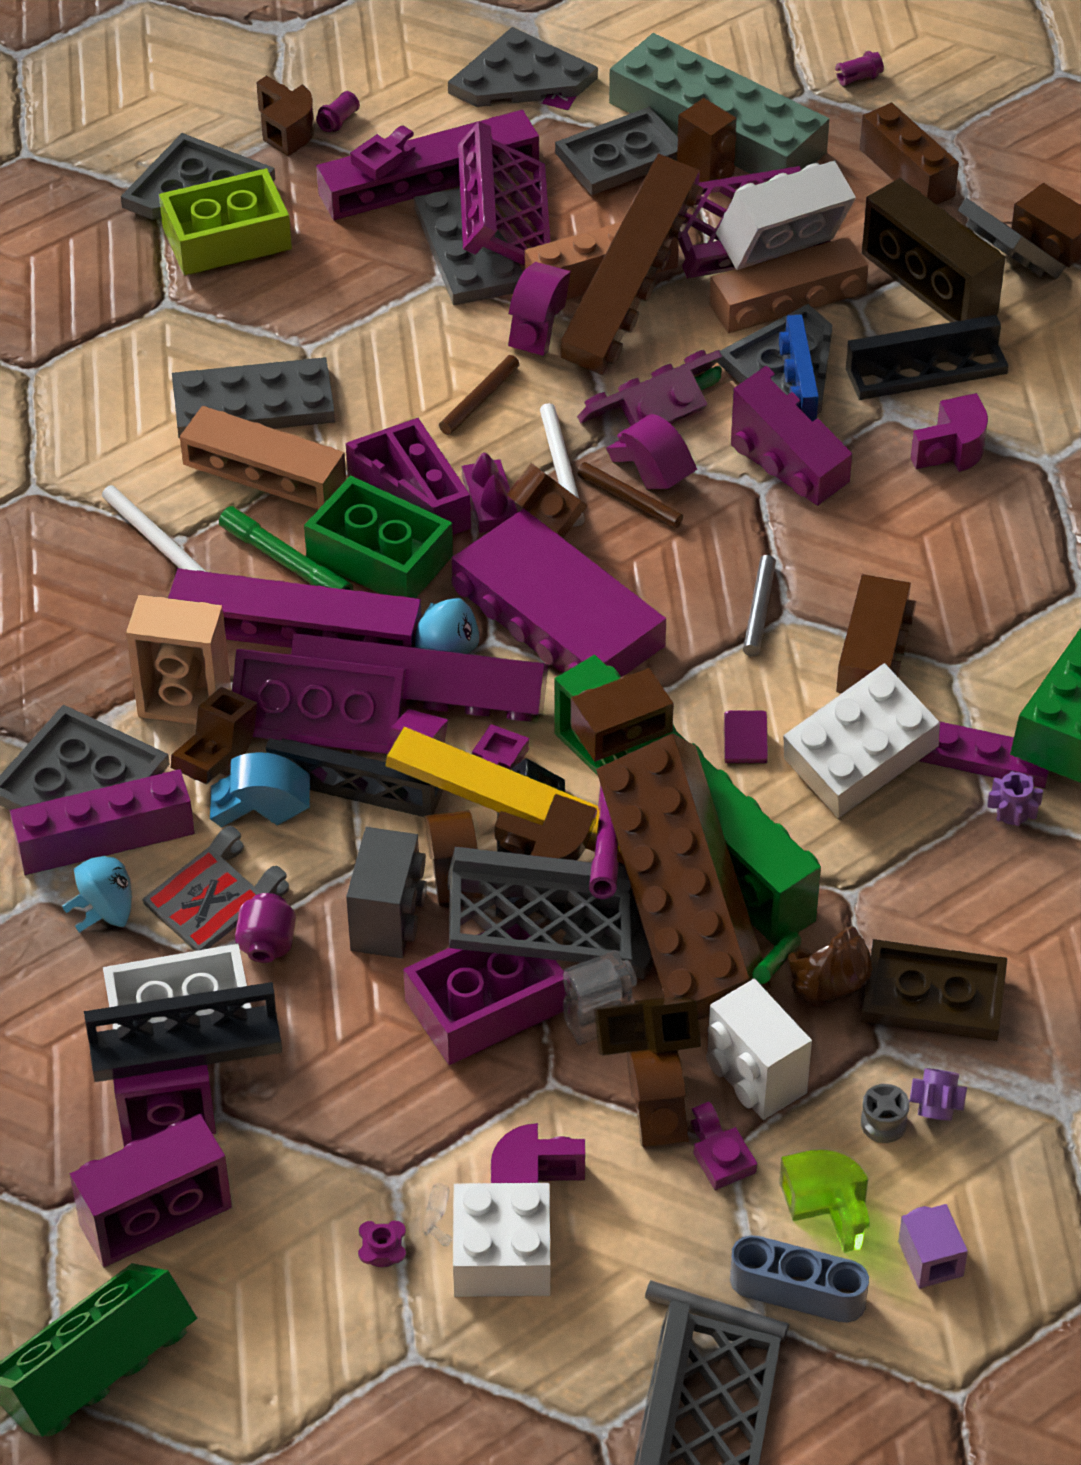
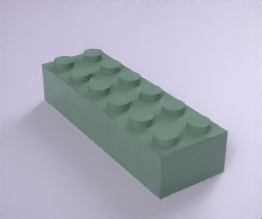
M655 33L648 36L610 68L609 103L630 114L650 106L677 137L679 114L702 98L709 100L735 116L737 121L734 165L750 174L800 166L802 170L806 166L816 163L827 153L830 118Z

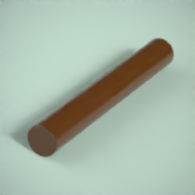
M508 355L439 423L440 430L444 434L450 435L520 366L519 360L513 355Z
M583 462L580 465L577 473L579 477L675 529L682 523L683 514L587 462Z

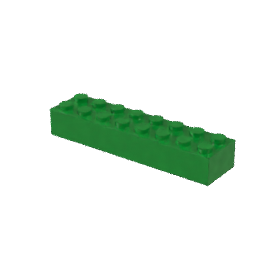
M594 654L554 678V734L597 776V768L673 733L686 740L676 731L673 725V732L594 762L571 727V697L579 695L587 689H594L621 678L615 668L605 665ZM691 743L696 746L751 924L768 941L776 946L788 932L799 933L816 922L821 866L817 858L810 851H804L791 839L788 831L781 824L774 823L762 812L754 798L745 796L732 783V780L725 771L715 768L704 757L701 749L696 744Z

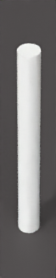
M551 403L544 404L540 408V413L558 482L579 498L556 408ZM583 513L574 523V527L580 526L584 523L585 518Z
M110 485L104 489L102 497L178 568L205 571L117 488Z

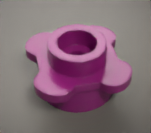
M396 1220L391 1221L389 1224H375L372 1221H366L360 1225L358 1231L359 1236L362 1238V1247L358 1250V1257L363 1263L383 1268L399 1263L405 1258L406 1251L402 1247V1237L406 1234V1228L403 1223ZM384 1239L386 1243L378 1244V1241Z

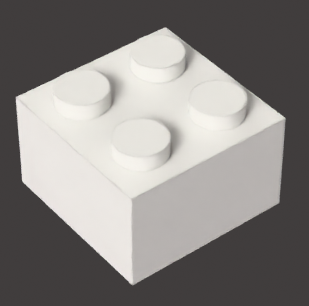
M755 978L710 1005L707 1062L717 1076H724L734 1087L739 1101L746 1108L752 1107L765 1120L807 1094L812 1040Z
M549 1183L454 1184V1297L550 1296Z

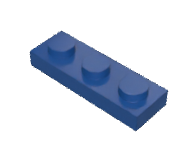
M788 315L786 317V332H779L781 356L787 355L788 358L784 361L786 383L792 382L793 386L790 387L789 393L793 392L801 400L797 405L798 408L813 422L817 419L819 396L803 316Z

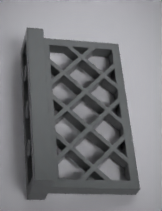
M455 847L448 874V890H450L449 948L629 968L632 960L631 884L626 867L618 866L615 894L607 899H599L594 897L589 890L592 862ZM461 891L480 893L486 897L473 904ZM505 897L525 898L530 903L518 909ZM550 902L569 903L574 905L575 908L562 914ZM494 904L508 915L507 918L498 924L483 913L484 910ZM594 907L619 909V913L608 920ZM538 909L553 921L543 929L539 928L528 918L529 915ZM584 914L598 927L585 934L572 921ZM473 919L485 932L481 935L460 933V926ZM518 924L531 937L526 940H516L511 938L505 931ZM562 929L576 942L571 945H561L550 936ZM607 934L619 945L620 951L603 949L595 941Z
M671 1300L661 1325L634 1465H670L683 1458L687 1465H701L692 1452L710 1442L725 1463L722 1465H741L747 1462V1465H759L781 1337L689 1314L690 1304ZM693 1331L712 1336L721 1349L703 1358L691 1342ZM746 1345L767 1350L765 1363L750 1370L737 1350ZM727 1356L740 1376L722 1385L709 1366ZM688 1357L693 1362L689 1366H687ZM699 1371L713 1391L694 1400L683 1385V1381ZM761 1375H763V1376H762V1382H761V1384H760L759 1381H758L756 1378H758V1377H760ZM747 1384L758 1399V1405L742 1413L729 1393ZM719 1399L733 1419L714 1428L701 1408ZM681 1400L684 1404V1407L678 1410L679 1402ZM691 1414L705 1435L686 1444L675 1429V1423ZM753 1418H755L754 1427L749 1423ZM739 1427L751 1444L749 1450L735 1457L721 1436ZM671 1443L676 1448V1451L670 1453Z

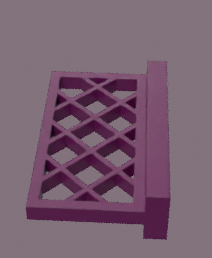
M478 121L458 144L463 250L476 255L484 247L525 266V250L528 249L525 246L526 244H530L533 248L550 243L545 163L493 140L491 126ZM492 154L498 156L504 165L500 166ZM522 168L532 172L534 180H531ZM510 171L520 185L516 186L506 172ZM494 177L506 191L502 192L494 183ZM522 192H527L535 202V206L528 201ZM511 197L522 211L518 212L507 198ZM495 203H497L507 217L503 218L495 208ZM527 217L531 221L537 232L532 230L524 218ZM513 223L523 238L520 239L509 224ZM497 229L507 240V242L495 237Z
M800 166L699 183V186L703 187L701 198L693 215L686 212L684 217L687 218V225L678 239L685 257L682 268L686 278L717 274L736 269L716 234L727 209L707 199L710 193L720 192L733 199L734 193L737 191L735 189H739L749 183L758 185L767 182L781 173L789 175L801 171ZM701 208L721 218L716 228L696 218ZM692 226L710 236L709 241L692 245L688 234L690 227ZM831 240L826 241V242H823V243H819V244H816V245H813V246H817V245H820V244H824V243H827V242H831Z

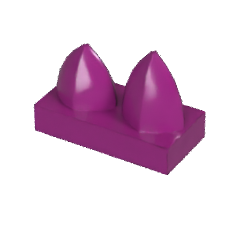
M483 452L474 464L462 466V479L465 488L470 493L471 508L479 533L493 530L518 513L514 500L507 496L510 487L501 459L493 460L491 456Z

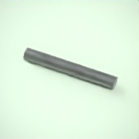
M770 555L762 556L759 561L743 652L748 656H756L760 651L776 559Z
M650 1280L645 1293V1299L669 1306L671 1300L690 1304L689 1313L781 1337L780 1342L785 1341L789 1323Z

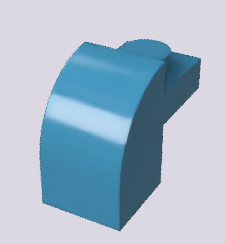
M248 753L231 759V775L220 779L211 786L210 820L220 827H224L252 810L257 811L278 826L310 808V774L289 759L272 753Z

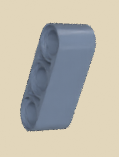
M753 1235L742 1237L736 1241L732 1248L730 1283L732 1288L744 1297L846 1323L856 1321L863 1315L866 1309L869 1275L861 1264L853 1260ZM751 1264L760 1268L750 1269L745 1267V1265ZM792 1277H802V1278H805V1279H807V1280H805V1281H796V1280H793V1279H791V1278H792ZM849 1289L854 1293L847 1294L842 1293L838 1290Z

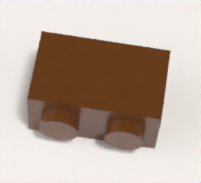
M702 98L678 116L677 161L700 170L699 183L731 178L735 170L737 118L705 98Z
M1045 183L1039 185L1014 204L1011 227L1014 231L1068 268L1081 259L1080 204Z
M650 668L634 674L624 675L620 679L600 687L587 689L579 695L571 697V727L594 762L673 732L674 703Z

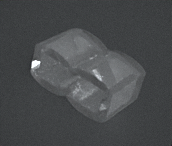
M616 950L564 970L563 983L566 994L563 1000L564 1016L579 1046L597 1040L594 1008L634 1003L632 987L637 985L635 971L628 960L622 961Z

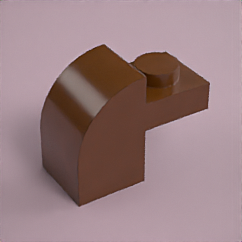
M266 75L256 82L263 141L285 155L290 156L306 145L314 135L312 94L303 84L291 91L285 85Z
M533 463L529 464L507 493V496L562 538L565 537L588 506Z
M220 687L198 706L196 734L171 755L170 768L174 770L181 769L182 774L206 785L219 773L225 776L231 775V759L246 754L255 729L257 702L224 687Z
M555 794L543 825L500 811L494 826L495 840L501 841L500 845L513 853L525 854V851L532 852L531 856L577 861L585 851L596 823L597 808Z
M470 810L424 816L429 857L433 863L438 903L450 902L448 874L455 847L478 849ZM461 891L467 899L483 897L480 893Z
M650 1050L627 1052L631 1096L636 1099L641 1146L648 1147L689 1142L684 1102L686 1092L678 1051L655 1053Z

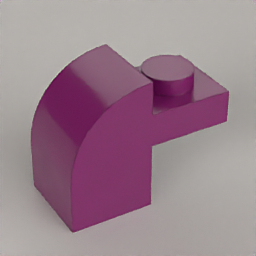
M534 262L524 270L515 287L508 314L513 315L508 341L509 347L542 356L549 352L554 317L565 308L571 271Z
M977 393L940 401L937 425L913 430L910 459L915 469L953 461L958 472H961L979 462L984 453L988 415Z
M649 414L634 425L621 431L617 435L619 440L606 448L612 462L634 461L646 489H669L698 470L685 441L678 431L667 420L655 414Z
M538 1123L517 1127L505 1134L493 1150L491 1157V1183L585 1180V1139H572L566 1136L538 1139Z

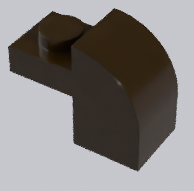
M680 997L636 1000L634 1003L594 1008L598 1052L602 1056L640 1050L661 1053L701 1047L696 1000Z

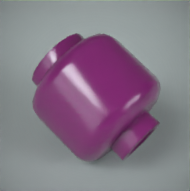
M271 893L257 894L252 899L244 902L239 909L235 943L239 944L240 950L248 954L251 960L259 963L272 962L275 958L286 955L292 948L296 913L287 904L286 900L279 895Z

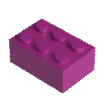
M518 924L505 931L511 938L516 940H526L531 937ZM447 948L403 969L405 1001L448 1065L568 1010V977L557 961L552 959Z
M201 1114L188 1120L174 1122L164 1131L144 1140H135L127 1144L122 1150L100 1160H91L82 1165L78 1170L69 1173L79 1225L103 1268L232 1208L226 1156Z

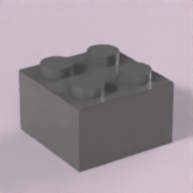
M365 827L346 895L350 951L403 959L407 941H415L418 916L414 915L416 906H424L427 893V881L422 880L426 854L419 852L418 834Z

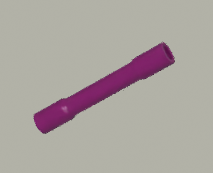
M600 784L598 830L595 857L591 864L589 890L594 897L607 899L615 894L617 887L618 841Z

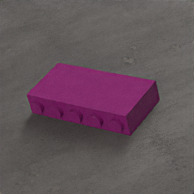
M522 509L452 557L451 581L456 592L462 597H468L481 608L488 618L498 621L509 630L510 634L517 641L524 642L537 652L544 663L552 664L562 673L595 654L605 665L615 668L620 677H622L666 646V618L525 509Z

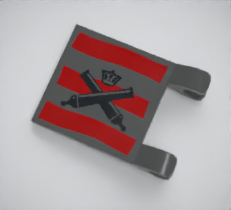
M227 826L222 829L207 849L142 899L143 904L195 951L209 949L237 926L239 909L247 900L260 893H271L282 897L289 890V884L285 880L287 874L278 866L270 867L254 887L225 861L238 856L244 849L243 842L239 840L241 833L233 826Z

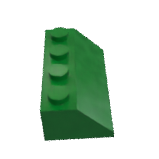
M131 1263L0 1361V1405L25 1432L40 1437L44 1435L52 1436L60 1432L71 1422L70 1415L84 1405L91 1406L101 1401L109 1394V1386L122 1376L128 1377L139 1372L148 1364L149 1359L147 1357L161 1346L169 1347L186 1335V1327L198 1318L169 1270Z

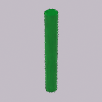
M793 931L788 932L753 970V979L755 978L759 984L767 983L788 960V953L795 952L801 945L800 935Z

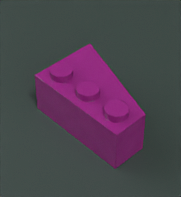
M766 365L733 388L731 446L741 455L747 456L760 465L768 474L777 477L790 486L798 495L804 496L818 506L850 482L852 453L818 418L812 422L798 408L797 405L801 400L793 392L786 395L771 380L775 373Z
M419 418L345 443L348 477L351 475L452 522L453 535L471 529L470 493Z

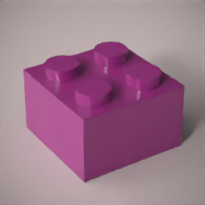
M208 1065L113 1079L124 1147L135 1140H144L164 1131L174 1122L188 1120L201 1114L211 1133L216 1134Z

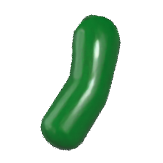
M715 366L694 377L701 391L720 381L722 368Z

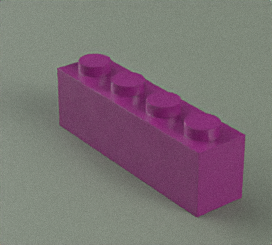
M181 769L9 810L24 875L195 834L191 801Z

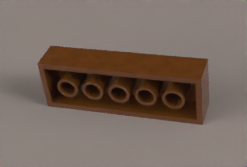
M672 733L599 767L596 771L664 997L696 1000L698 1020L710 1016V1005L751 981L753 979V970L763 959L696 746ZM770 981L760 984L766 991L772 989Z

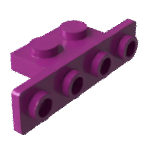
M700 350L684 359L685 364L673 368L672 364L664 365L651 373L652 378L640 382L639 378L631 379L617 388L619 392L608 397L605 392L598 393L584 402L586 407L578 414L577 418L581 424L621 407L630 426H632L649 414L658 415L672 423L703 410L708 404L694 375L712 368L722 358L719 350L706 354L705 350Z

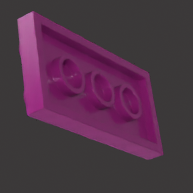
M236 649L232 691L257 702L253 737L276 740L284 738L306 744L387 754L391 727L401 717L406 669Z

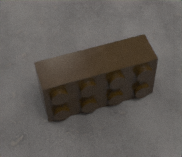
M901 178L866 197L862 255L949 322L998 314L1006 258L999 250L989 245L971 229L965 227L943 208L937 206L921 194L919 190L913 188Z

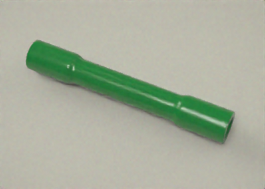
M234 506L227 507L221 513L219 518L220 527L244 543L253 545L309 582L310 585L353 590V585L327 567L318 565Z

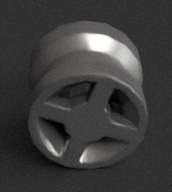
M879 1084L867 1090L863 1097V1111L861 1115L863 1132L876 1142L889 1143L898 1140L903 1136L907 1127V1115L909 1112L907 1094L901 1088L892 1084ZM888 1114L892 1115L891 1118H881V1116H887Z

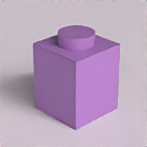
M947 1204L933 1208L927 1206L919 1207L901 1217L898 1243L919 1289L964 1276L968 1250Z

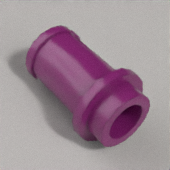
M866 51L862 57L837 63L835 70H841L842 72L837 73L836 76L842 86L867 77L876 79L884 71L883 60L878 52Z
M344 91L330 105L321 106L316 116L318 126L325 132L340 130L343 121L359 110L360 103L358 98L352 92Z

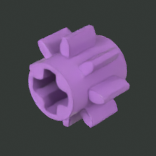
M1011 771L1002 780L996 777L993 779L992 791L989 792L987 807L997 808V821L1020 826L1028 817L1034 820L1037 818L1038 807L1042 802L1043 789H1033L1032 776Z
M924 1068L923 1080L913 1078L909 1102L919 1103L917 1115L951 1121L954 1109L964 1111L967 1087L958 1086L959 1074L945 1070Z

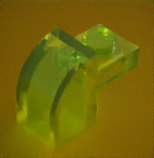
M822 1149L781 1157L779 1184L792 1220L798 1221L830 1214L843 1252L862 1249L864 1229L869 1228L870 1221L865 1205L868 1177L860 1165L844 1154Z

